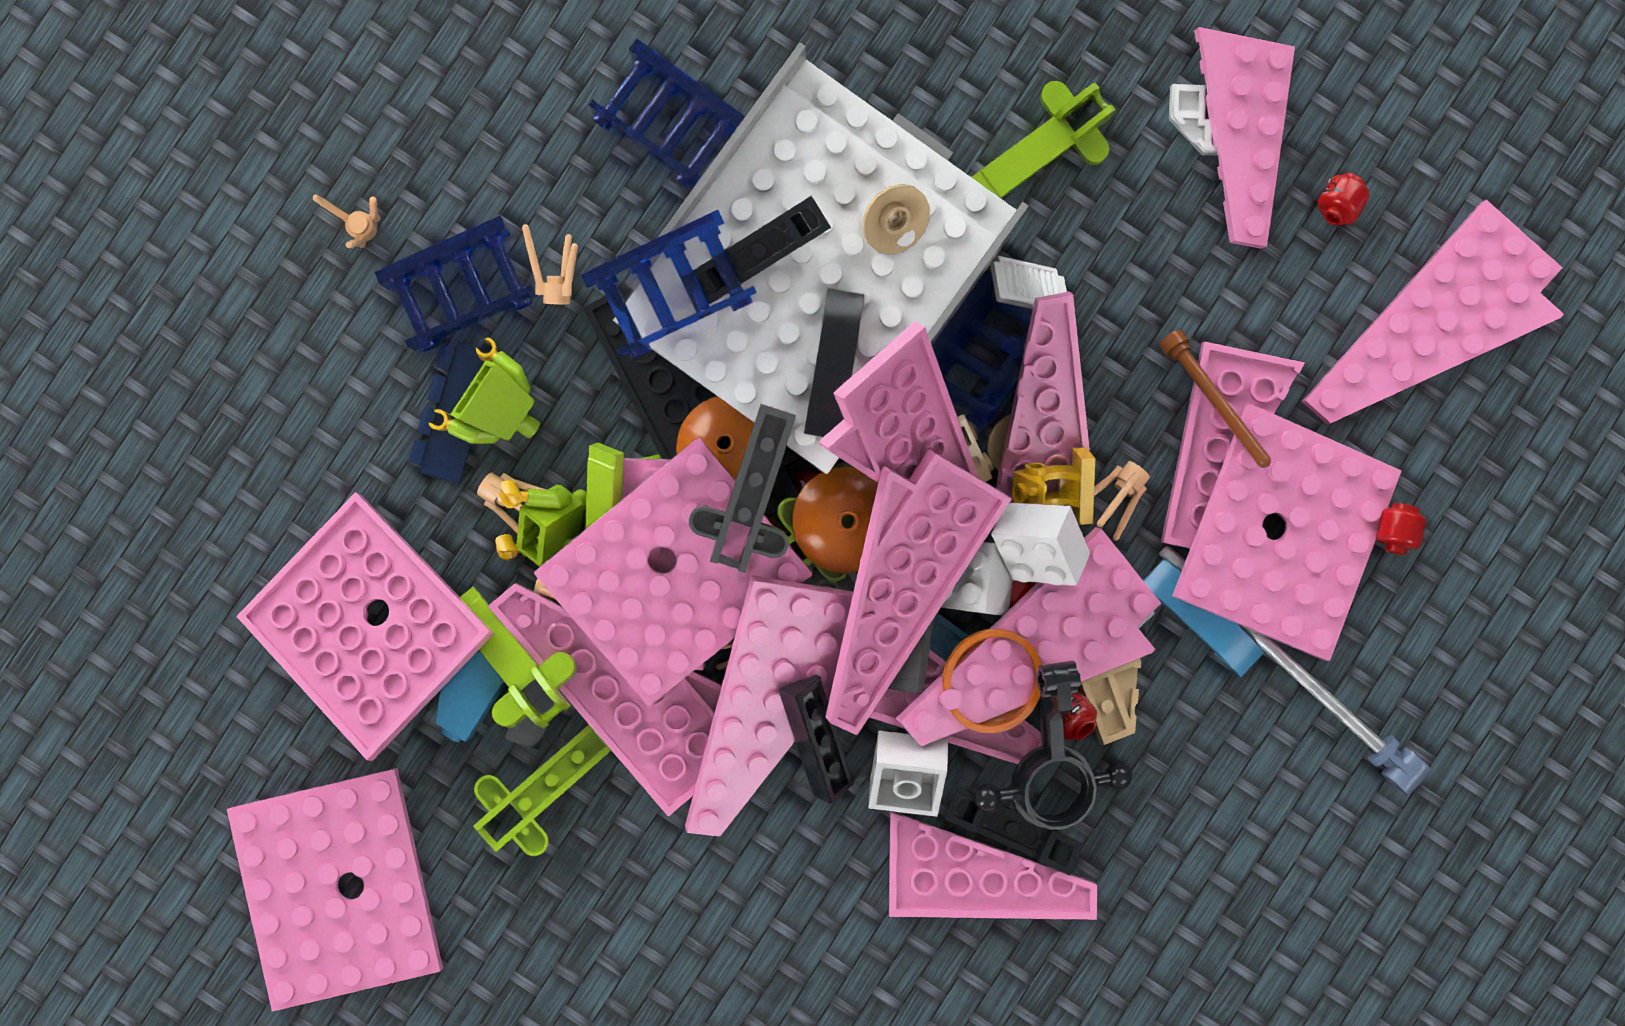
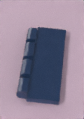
M461 342L457 343L456 348L443 344L437 368L449 371L448 377L434 374L427 400L439 404L438 409L451 414L485 362L477 355L476 348L478 347ZM478 348L482 353L486 354L490 352L488 350ZM425 406L417 433L430 437L428 443L415 439L408 462L421 465L420 473L460 484L471 444L450 435L448 429L439 431L431 428L429 422L440 426L444 422V416L435 412L434 410L436 409Z

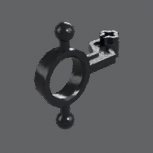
M1075 661L1038 666L1036 683L1040 690L1039 710L1042 746L1031 750L1020 760L1012 775L1011 787L998 789L991 784L979 786L974 793V801L979 809L990 812L997 809L1002 802L1013 801L1014 807L1026 821L1038 827L1064 830L1077 825L1089 814L1095 803L1096 792L1099 786L1109 785L1113 789L1122 790L1131 783L1132 773L1127 765L1114 763L1104 772L1092 773L1090 764L1082 754L1064 744L1063 718L1072 710L1071 693L1078 692V688L1081 686V678ZM1056 761L1074 764L1079 770L1082 781L1080 794L1075 803L1065 812L1057 815H1042L1034 811L1029 799V789L1035 774L1045 765Z

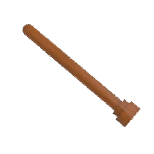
M1178 329L1167 335L1159 344L1164 354L1168 358L1172 357L1174 361L1178 360L1258 466L1261 468L1268 467L1271 464L1270 456L1189 352L1191 350V347L1188 345L1190 340L1184 332Z

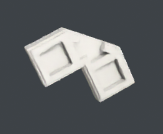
M1172 84L1170 86L1169 121L1201 155L1218 156L1217 148L1213 146L1210 120L1205 119L1206 85Z

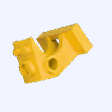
M1086 447L1072 448L1071 465L1046 466L1042 463L1026 464L1025 469L1013 472V486L1011 490L1013 503L1071 506L1079 525L1093 524L1095 457ZM1058 479V491L1047 492L1045 481Z

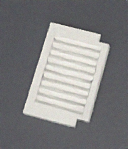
M998 255L990 265L997 302L1033 309L1035 298L1067 292L1064 277L1058 276L1057 269Z

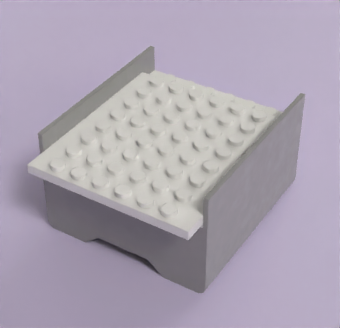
M799 42L625 281L633 293L613 321L754 423L760 404L795 414L796 418L787 447L827 475L839 457L820 445L819 441L823 437L804 434L827 289L864 294L852 376L913 322H917L926 328L931 345H933L1009 240L1029 205L1022 202L1017 210L950 163L949 161L953 155L951 150L899 113L893 121L806 60V46ZM899 184L915 186L926 196L930 206V220L925 233L915 245L904 252L891 255L877 252L867 243L863 234V217L867 206L878 193L889 186ZM812 195L831 228L704 307L685 275ZM914 230L905 233L898 240L897 244L902 247L911 245L915 239Z

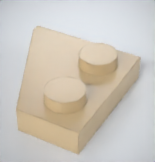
M962 414L957 417L977 475L979 479L986 482L993 478L990 472L994 470V467L986 452L981 453L976 442L978 440L977 434L971 423L967 422L965 415Z
M1140 658L1081 682V686H1079L1080 691L1097 710V726L1094 730L1100 745H1106L1135 733L1137 717L1135 715V706L1138 703L1139 689H1136L1138 668H1141Z

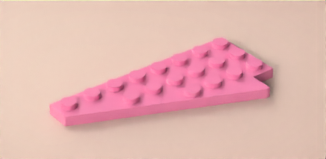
M1484 200L1302 402L1326 424H1330L1561 318L1564 313L1540 292L1563 267L1488 200Z
M913 322L833 393L844 419L825 435L819 443L822 447L876 482H879L880 473L884 466L909 480L929 449L979 478L926 328L917 322Z
M930 449L909 480L886 466L882 468L825 716L831 724L855 735H858L1011 501V498Z
M1097 527L1084 538L1090 555L1077 586L1038 582L990 628L1008 630L1026 639L1036 650L1042 665L1075 661L1081 682L1154 652L1156 649L1139 630L1138 626L1161 604L1105 532ZM1004 637L983 639L955 665L950 689L943 691L942 673L895 719L920 746H924L967 728L949 710L957 708L965 718L978 724L1023 706L1029 700L1033 690L1034 668L1026 650L1014 640Z
M751 575L685 823L687 833L721 836L795 742L779 694L780 688L818 675L821 678L827 700L829 699L853 597L852 591Z
M515 583L488 605L491 611L539 666L550 656L558 652L567 653L575 659L577 663L575 676L559 690L668 817L693 796L722 684L693 671L648 707L560 604Z

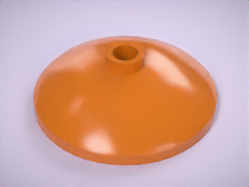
M714 397L708 399L694 408L681 425L676 445L677 454L700 436L736 480L754 422L721 398ZM723 438H730L731 444L727 449H720L719 442Z
M838 467L831 469L827 475L823 472L816 475L802 488L793 507L792 527L800 549L813 563L832 572H858L878 482L856 468ZM847 514L852 515L854 518V523L849 528L843 527L841 523L843 516Z
M985 629L968 636L952 651L943 670L942 685L943 691L951 688V677L955 665L973 647L986 638L1004 637L1014 640L1028 653L1034 668V685L1031 696L1025 705L978 724L965 718L957 708L949 710L961 724L980 733H999L1017 726L1030 715L1040 698V690L1036 683V672L1038 671V666L1042 665L1041 660L1034 647L1026 639L1008 630Z

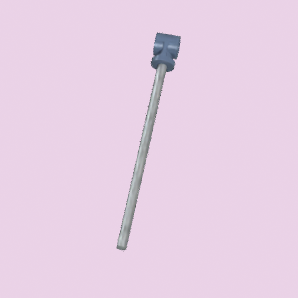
M1167 544L1159 552V555L1182 572L1185 560ZM1239 625L1261 649L1372 749L1368 760L1376 767L1383 764L1386 768L1381 772L1382 775L1402 793L1409 796L1429 775L1432 770L1422 759L1406 747L1399 751L1397 749L1399 741L1392 735L1381 740L1271 638Z

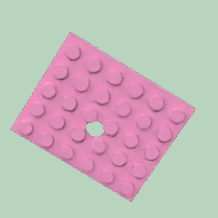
M1249 404L1245 406L1241 420L1270 456L1271 464L1266 468L1259 467L1234 434L1172 597L1316 658L1330 661L1374 546L1382 511L1389 506L1402 470ZM1272 513L1279 514L1284 519L1286 525L1284 534L1277 540L1269 539L1265 529L1262 527L1265 517Z
M700 436L534 572L535 576L648 707L735 638L751 575L803 583L813 575L809 567L790 545L786 553L779 558H769L752 552L745 573L738 571L734 567L710 562L715 540L695 534L689 526V517L692 510L700 505H708L726 511L736 480ZM764 514L761 523L774 526ZM731 521L721 554L733 559H740L750 527ZM668 547L675 553L676 565L671 571L658 573L650 567L648 556L654 548Z
M356 492L236 616L362 756L369 761H373L494 634L373 506ZM375 600H384L389 607L388 618L383 624L372 626L367 621L369 616L367 608Z
M398 768L227 809L272 1012L437 973L443 969ZM348 872L361 877L364 883L363 892L355 899L344 897L338 888L340 877Z

